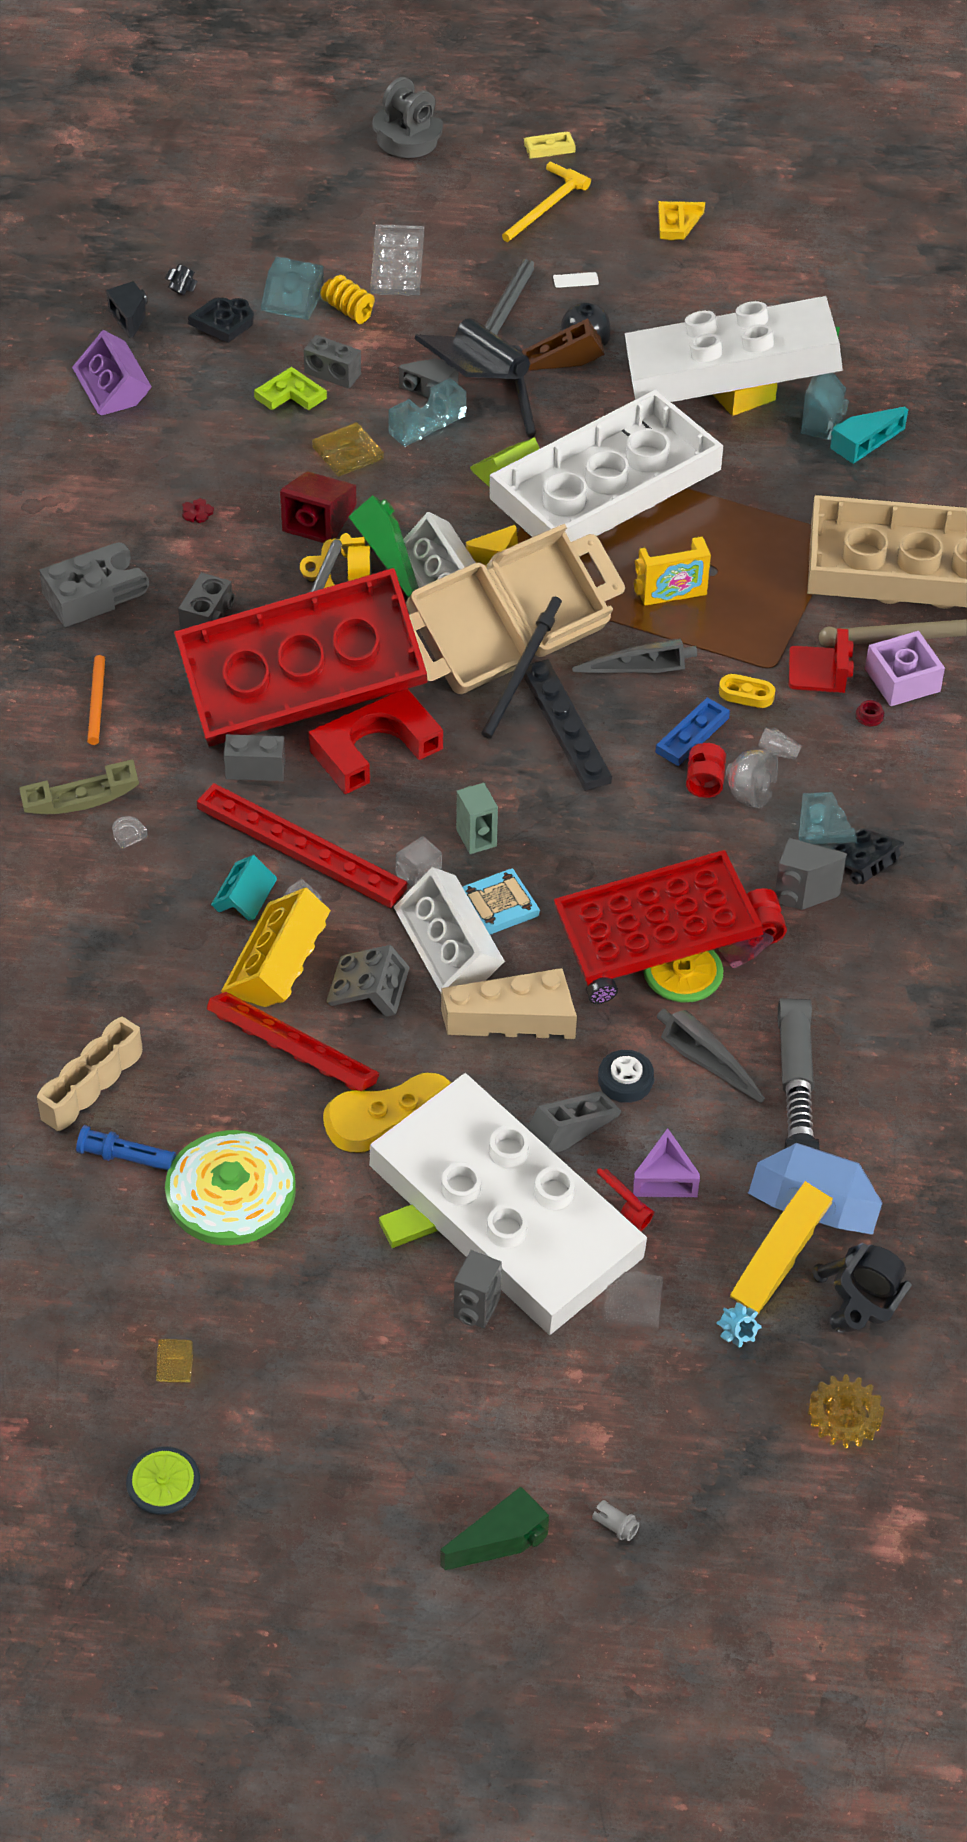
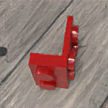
M837 628L834 648L791 646L789 651V687L794 690L845 693L847 678L853 677L854 661H849V658L853 656L854 642L849 641V629Z

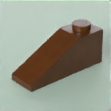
M588 318L522 350V353L530 361L528 371L582 366L605 355L601 338Z

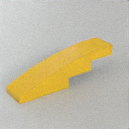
M804 1181L748 1264L731 1292L730 1298L743 1304L746 1308H752L759 1314L794 1266L796 1257L813 1235L814 1228L832 1205L833 1198Z

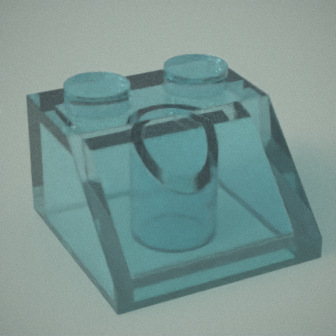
M276 256L267 274L261 310L309 320L321 297L320 291L324 284L323 266Z
M833 372L813 376L805 397L802 434L831 440L833 428L838 423H842L843 416L841 414L846 415L849 400L845 399L847 388Z

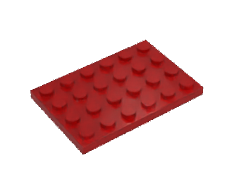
M725 850L554 899L555 909L587 986L599 978L613 979L764 935L763 926Z

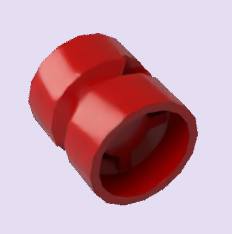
M701 743L690 750L686 787L693 795L710 798L720 794L723 790L726 753L720 746L713 743Z
M766 888L748 892L747 895L763 926L764 934L749 940L755 945L761 946L778 942L785 936L787 927L781 914V906L776 892Z

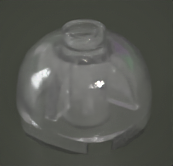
M751 749L744 751L727 767L726 779L728 780L729 789L733 797L744 805L762 809L768 803L773 793L768 791L770 782L776 783L778 758L772 752Z

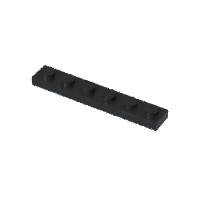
M548 659L531 663L523 677L584 791L611 784L612 775Z

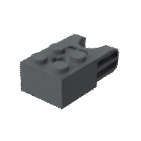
M120 542L39 569L42 593L64 628L115 610L116 604L139 597L147 591L149 578L141 569L124 570L129 566L131 559L130 550L125 544Z

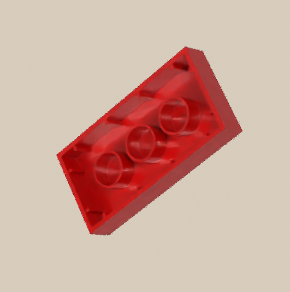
M395 568L174 632L208 747L226 742V734H255L428 683L427 671Z

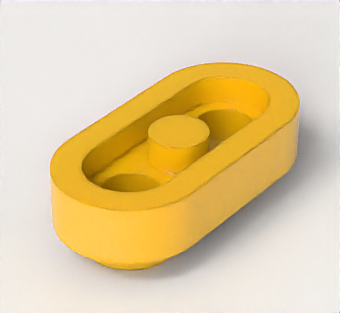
M728 674L720 680L719 695L729 702L765 708L774 702L775 687L765 680Z

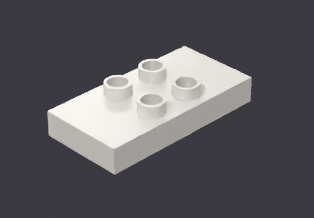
M826 296L769 307L763 302L752 301L737 307L736 313L716 316L711 311H698L688 315L683 323L625 333L635 400L656 390L667 400L674 402L843 371L840 344Z
M654 390L490 474V500L532 537L565 524L567 527L565 532L569 540L573 542L588 534L598 536L605 531L611 530L616 525L646 509L654 507L659 502L721 470L723 445L658 391ZM642 420L652 429L645 428V426L642 424ZM625 429V431L630 434L629 437L625 435L621 430Z
M466 1073L370 1144V1166L405 1200L427 1217L436 1226V1229L466 1257L473 1250L502 1261L501 1290L548 1335L555 1332L644 1258L647 1237Z

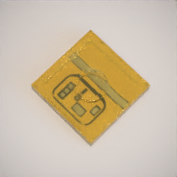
M358 422L312 440V447L338 477L384 459L381 448Z

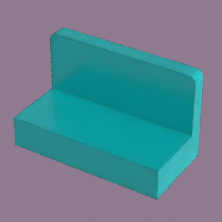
M255 855L237 861L211 903V906L218 912L234 907L248 921H252L256 918L277 881V877Z

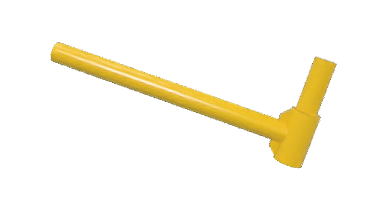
M550 161L546 166V170L564 178L565 184L503 233V240L506 242L512 240L574 188L587 190L591 179L572 169H566Z

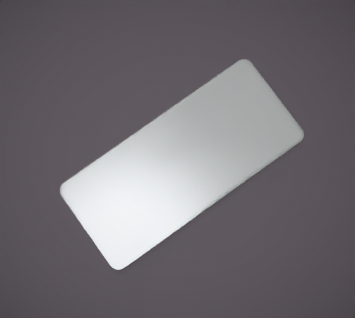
M596 272L553 275L556 288L599 285Z

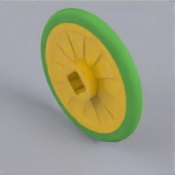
M709 950L644 969V976L648 985L660 996L676 1002H695L710 996L717 990L723 978V965L715 951Z

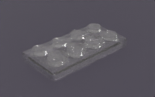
M376 224L370 284L371 294L420 296L424 226Z

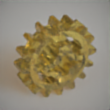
M844 1374L843 1380L838 1382L834 1376H830L829 1386L824 1382H820L817 1392L813 1391L811 1394L808 1415L812 1416L810 1425L811 1427L820 1426L818 1434L820 1438L827 1434L831 1436V1445H834L837 1440H842L844 1448H848L850 1441L854 1440L856 1445L860 1447L864 1437L870 1441L873 1440L875 1430L879 1431L881 1428L884 1407L880 1406L882 1397L881 1395L872 1396L874 1386L870 1384L864 1388L861 1386L862 1378L860 1377L855 1382H850L848 1374ZM824 1404L827 1405L826 1411L829 1413L828 1416L825 1414ZM864 1406L867 1408L869 1416L868 1418L865 1416L866 1411L863 1409Z

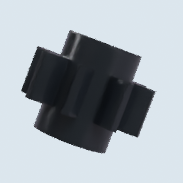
M179 264L176 269L169 268L165 277L166 280L170 281L168 288L184 296L186 291L193 292L198 282L193 279L195 272Z

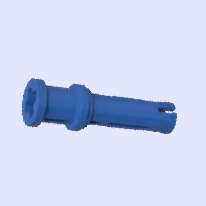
M87 1125L82 1127L76 1151L79 1154L89 1152L100 1155L107 1161L113 1160L115 1157L163 1169L167 1172L177 1156L174 1151L171 1152L119 1139V1135L115 1132L106 1134L91 1130V1127Z

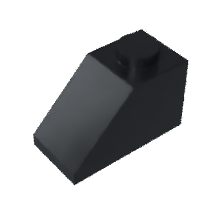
M132 281L106 290L108 310L129 338L135 336L146 316L145 304L148 303L145 291L143 289L140 290L136 283Z

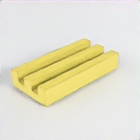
M570 132L524 138V146L527 153H529L530 159L575 152L576 145Z

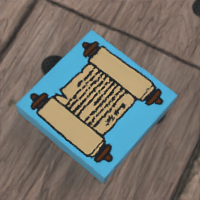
M513 868L462 887L489 935L539 916L540 909Z

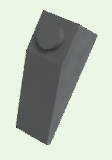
M602 1091L538 1106L527 1129L553 1153L568 1149L617 1118L622 1111Z

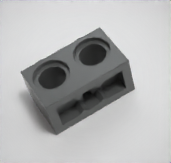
M315 335L304 348V371L308 375L349 389L361 375V350Z
M201 573L178 608L180 628L185 629L223 618L227 609L232 608L235 600L231 581Z
M473 1250L470 1251L454 1281L455 1318H458L466 1325H476L485 1329L501 1298L502 1261Z

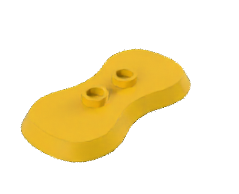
M422 1073L410 1078L397 1087L387 1090H354L344 1092L332 1099L324 1109L323 1121L327 1135L336 1147L344 1151H369L370 1144L452 1082L440 1074Z

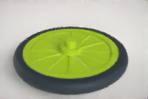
M157 1447L144 1452L131 1464L126 1477V1488L131 1500L142 1510L153 1514H169L179 1511L194 1499L200 1486V1471L194 1459L186 1452L173 1447Z

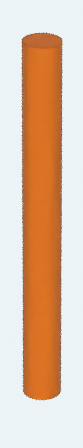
M102 655L94 657L87 739L91 745L99 743L105 657Z

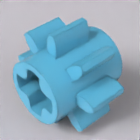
M739 1302L736 1303L735 1308H724L721 1320L717 1321V1324L725 1330L720 1337L727 1342L732 1341L738 1347H742L743 1341L754 1342V1337L758 1329L761 1328V1325L754 1319L758 1312L750 1307L746 1309V1306Z

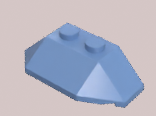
M795 1143L757 1163L748 1194L774 1208L784 1211L804 1181L833 1198L832 1205L819 1223L838 1229L867 1234L874 1233L883 1202L877 1195L860 1163L799 1143Z

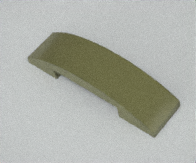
M132 759L105 766L106 774L51 788L48 780L19 787L24 811L33 814H61L89 809L112 801L139 785L134 761Z

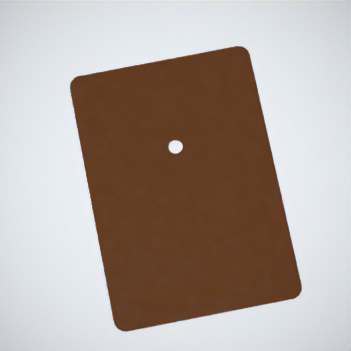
M686 488L659 502L654 507L644 510L616 525L613 529L597 536L625 585V590L622 594L605 601L607 607L611 606L613 608L609 621L670 640L680 638L683 644L689 646H696V648L758 667L772 668L779 663L813 595L807 594L811 524ZM522 527L517 532L518 544L532 538ZM703 537L711 554L710 566L718 571L716 575L709 576L707 595L644 606L640 595L637 596L635 594L633 585L634 579H637L635 560L639 559V548H646L649 557L691 551L692 538ZM586 553L579 556L595 586L598 587L605 584L590 554Z

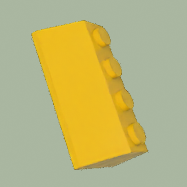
M307 887L269 902L221 992H228L243 1001L263 1007L284 1002L292 992L290 988L295 979L303 971L302 965L306 957L314 950V942L318 934L325 928V920L331 910Z

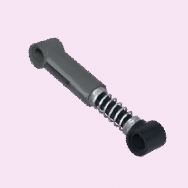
M779 998L777 1021L781 1041L782 1087L787 1096V1123L789 1125L788 1138L785 1139L784 1149L799 1143L820 1150L819 1139L814 1138L813 1130L811 1129L813 1123L811 1122L812 1109L810 1106L812 1102L810 1101V1093L814 1088L810 1028L812 1018L811 999Z

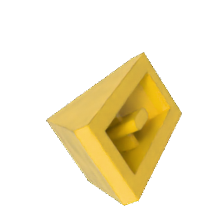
M512 525L466 541V549L476 563H481L487 568V564L495 554L518 544L517 527Z

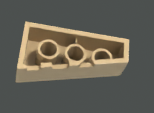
M562 968L441 988V1012L447 1035L488 1036L489 1033L505 1034V1037H517V1033L536 1034V1038H549V1034L564 1035V1039H575L577 1015Z

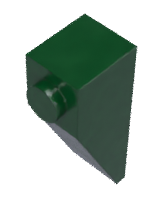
M520 1486L441 1548L440 1566L444 1570H450L519 1554L531 1545L536 1547L548 1535L549 1514Z

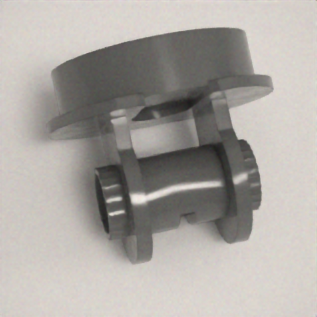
M406 77L395 79L386 89L382 101L383 109L378 111L373 118V130L377 133L378 145L385 152L398 157L415 158L429 154L435 149L437 140L443 132V122L439 118L432 117L436 105L434 96L428 91L414 93V84Z

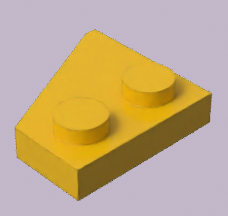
M659 201L660 239L684 240L704 214L705 202Z

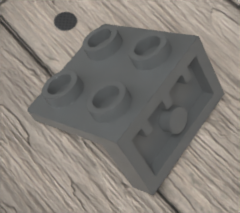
M391 945L343 955L340 957L327 1003L330 1006L370 998L385 1017L396 1015L410 967Z

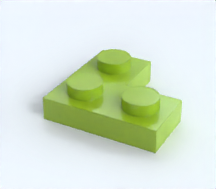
M290 367L255 389L254 398L271 410L290 398L305 409L310 410L327 399V390L293 367Z

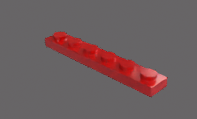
M223 992L209 999L206 1009L217 1014L218 1019L232 1022L241 1027L242 1031L246 1034L258 1036L266 1040L269 1046L275 1049H283L292 1054L295 1060L313 1065L323 1075L335 1077L345 1082V1086L349 1089L363 1091L377 1083L379 1072L230 993Z

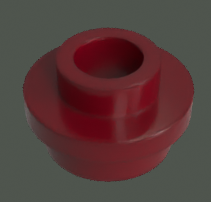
M867 700L862 702L857 708L856 719L865 726H877L884 719V711L878 702Z

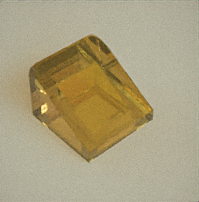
M158 1340L157 1381L191 1382L194 1355L191 1340Z

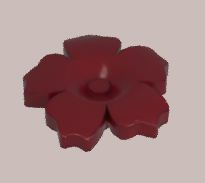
M199 498L194 500L193 504L187 501L182 504V517L190 522L196 520L197 523H202L209 519L208 516L214 514V507L206 504L205 499Z

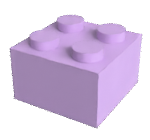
M919 631L869 645L865 670L890 706L941 691L945 667Z

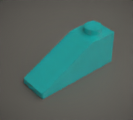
M899 407L853 416L842 423H838L831 432L830 449L854 464L905 429L908 408Z

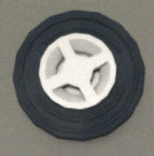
M634 1050L614 1051L603 1058L598 1068V1083L602 1092L610 1099L621 1103H632L643 1099L649 1094L654 1084V1068L650 1060L642 1053Z

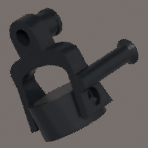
M865 1243L849 1248L846 1256L825 1265L818 1263L813 1267V1276L816 1281L821 1283L826 1282L830 1276L837 1274L834 1279V1287L837 1293L844 1299V1302L839 1311L831 1315L830 1324L833 1329L840 1327L836 1330L838 1333L845 1331L854 1332L862 1329L868 1320L875 1324L889 1321L912 1286L908 1280L901 1282L906 1273V1267L897 1255L883 1247L866 1245ZM853 1282L873 1296L887 1298L884 1307L880 1308L866 1299L857 1290Z

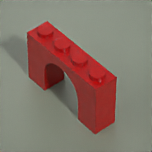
M408 689L391 693L378 701L367 704L356 711L309 731L311 754L345 795L370 783V764L354 746L356 741L366 735L373 733L394 735L405 743L418 760L443 749V729Z

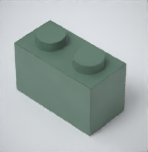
M485 783L457 790L456 830L469 854L496 847L498 806Z

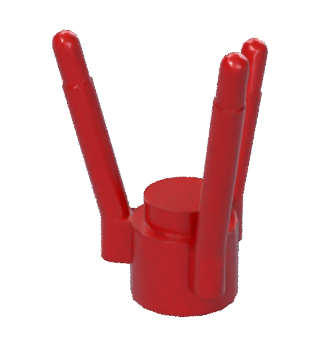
M597 1169V1174L627 1201L620 1213L638 1230L643 1231L652 1220L655 1211L642 1203L608 1169Z

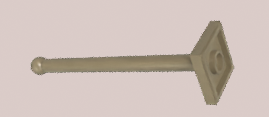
M967 619L840 629H849V641H853L854 644L877 643L919 631L924 639L967 636ZM828 626L820 631L819 642L823 647H835L837 629Z

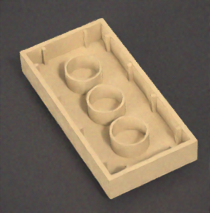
M815 495L811 518L807 594L877 599L886 604L897 602L932 604L943 609L954 606L967 607V508Z

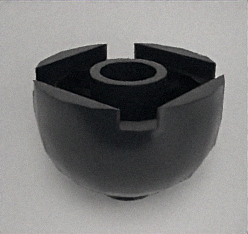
M580 303L569 308L562 319L561 331L588 318L600 336L602 344L604 343L605 346L608 343L611 333L610 321L603 308L592 303Z

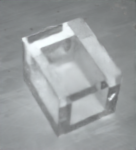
M424 836L396 853L395 872L399 878L407 881L411 887L431 867L442 870V852Z

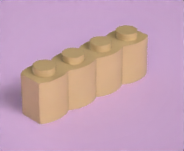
M120 1017L112 1021L105 1028L102 1037L96 1038L87 1044L80 1057L67 1063L61 1070L59 1077L46 1083L39 1091L37 1101L41 1120L56 1131H61L70 1126L76 1120L80 1110L92 1105L98 1098L101 1090L114 1084L119 1078L121 1071L132 1066L140 1058L143 1051L140 1027L126 1018Z

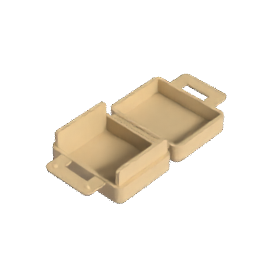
M562 524L495 554L487 564V568L481 563H474L414 590L408 598L406 606L410 613L409 617L427 671L428 681H434L445 676L455 693L464 694L514 671L537 627L536 621L540 613L545 612L553 596L560 598L562 603L554 617L555 623L551 631L546 632L535 656H546L603 629L609 622L611 612L613 611L611 606L607 607L605 601L622 594L625 590V585L598 537L588 534L571 542L565 532L567 527L565 524ZM586 553L590 554L605 584L598 587L595 586L579 556ZM419 629L436 660L435 662L430 658L416 630Z

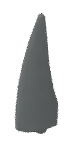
M680 638L653 642L594 658L573 666L572 670L573 672L660 673L685 669L684 658L697 657L696 646L683 647Z
M664 1008L657 1014V1019L666 1026L661 1038L680 1054L714 1073L758 1102L762 1103L765 1100L758 1087L735 1057L690 1012L682 1010L671 1014Z

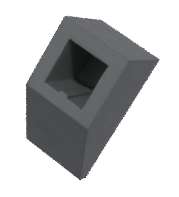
M434 358L401 364L399 367L400 388L444 404L458 387L459 371L450 367L443 360Z

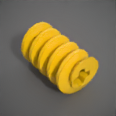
M344 275L328 279L320 291L321 298L334 306L344 315L349 316L352 320H355L358 324L365 323L372 313L375 302L374 296L371 293H367L365 289H360L357 284H353Z

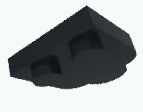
M223 297L214 298L188 316V325L227 343L249 329L254 323V312L251 310L248 301L242 298H234L232 300Z

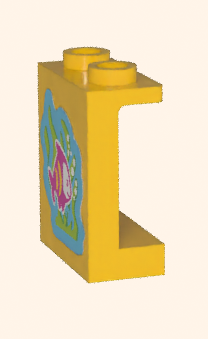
M692 538L691 551L649 557L646 548H639V559L635 560L637 579H634L633 585L635 594L637 596L640 595L644 606L707 595L711 554L704 538Z

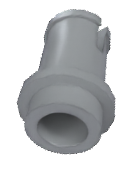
M605 1500L598 1504L596 1509L601 1512L597 1513L594 1511L592 1519L615 1532L619 1540L626 1539L630 1541L637 1533L640 1525L636 1521V1516L624 1514Z

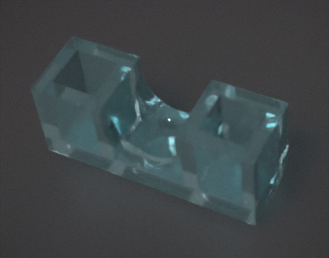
M449 378L430 388L429 400L422 409L410 399L390 408L389 434L406 447L466 416V391Z

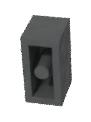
M226 734L224 750L226 779L284 781L286 760L284 736Z

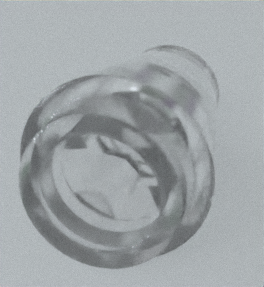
M775 727L773 729L765 728L757 748L763 750L764 754L796 760L802 747L801 744Z

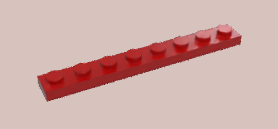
M215 783L197 800V809L389 908H392L407 890V881Z

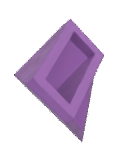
M668 1128L634 1173L633 1194L636 1197H698L700 1174Z

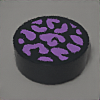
M603 977L590 983L586 987V993L591 1003L602 1004L613 999L618 993V988L614 979Z

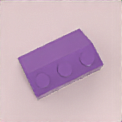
M105 330L101 331L72 367L94 408L100 415L136 406L152 387L127 343Z

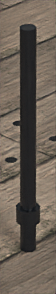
M553 596L545 612L540 613L536 621L537 627L481 733L484 737L492 738L546 632L551 631L555 623L554 617L562 603L560 598Z

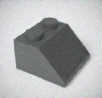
M789 838L778 867L775 892L779 903L787 907L803 910L839 897L847 853Z

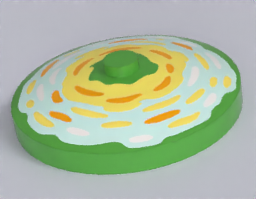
M240 1130L214 1132L191 1142L174 1158L165 1181L166 1201L175 1222L191 1236L216 1245L245 1244L271 1233L288 1216L296 1193L295 1173L285 1152L271 1140L252 1132Z

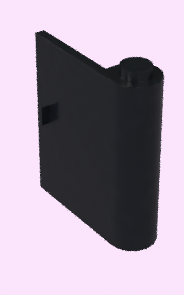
M467 318L459 324L455 336L415 334L414 339L466 377L519 379L528 372L530 366L529 358L472 318Z

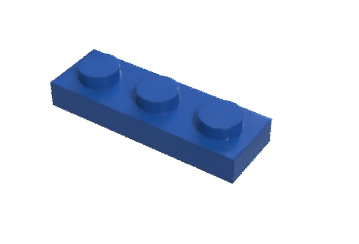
M707 697L656 744L655 753L679 766L689 757L692 747L704 743L729 719L730 710Z

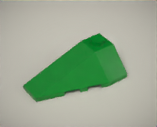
M372 495L348 517L388 570L395 568L401 588L410 597L412 592L419 587L398 521L392 515L395 510L386 499L381 501Z

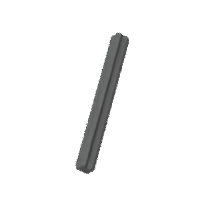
M524 259L484 326L496 335L534 270V262L532 260Z

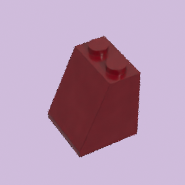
M309 471L305 472L280 490L282 531L321 543H325L329 539H336L349 518L348 516L357 505L356 485Z

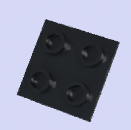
M863 828L855 831L845 841L834 845L832 849L847 853L845 867L851 869L850 879L857 885L866 883L873 876L879 874L880 871L897 862L901 855L899 848L904 845V842Z

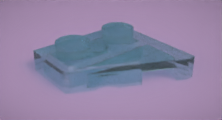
M832 792L803 793L799 827L800 841L811 844L857 842L856 831L849 825L844 811L838 806V802Z

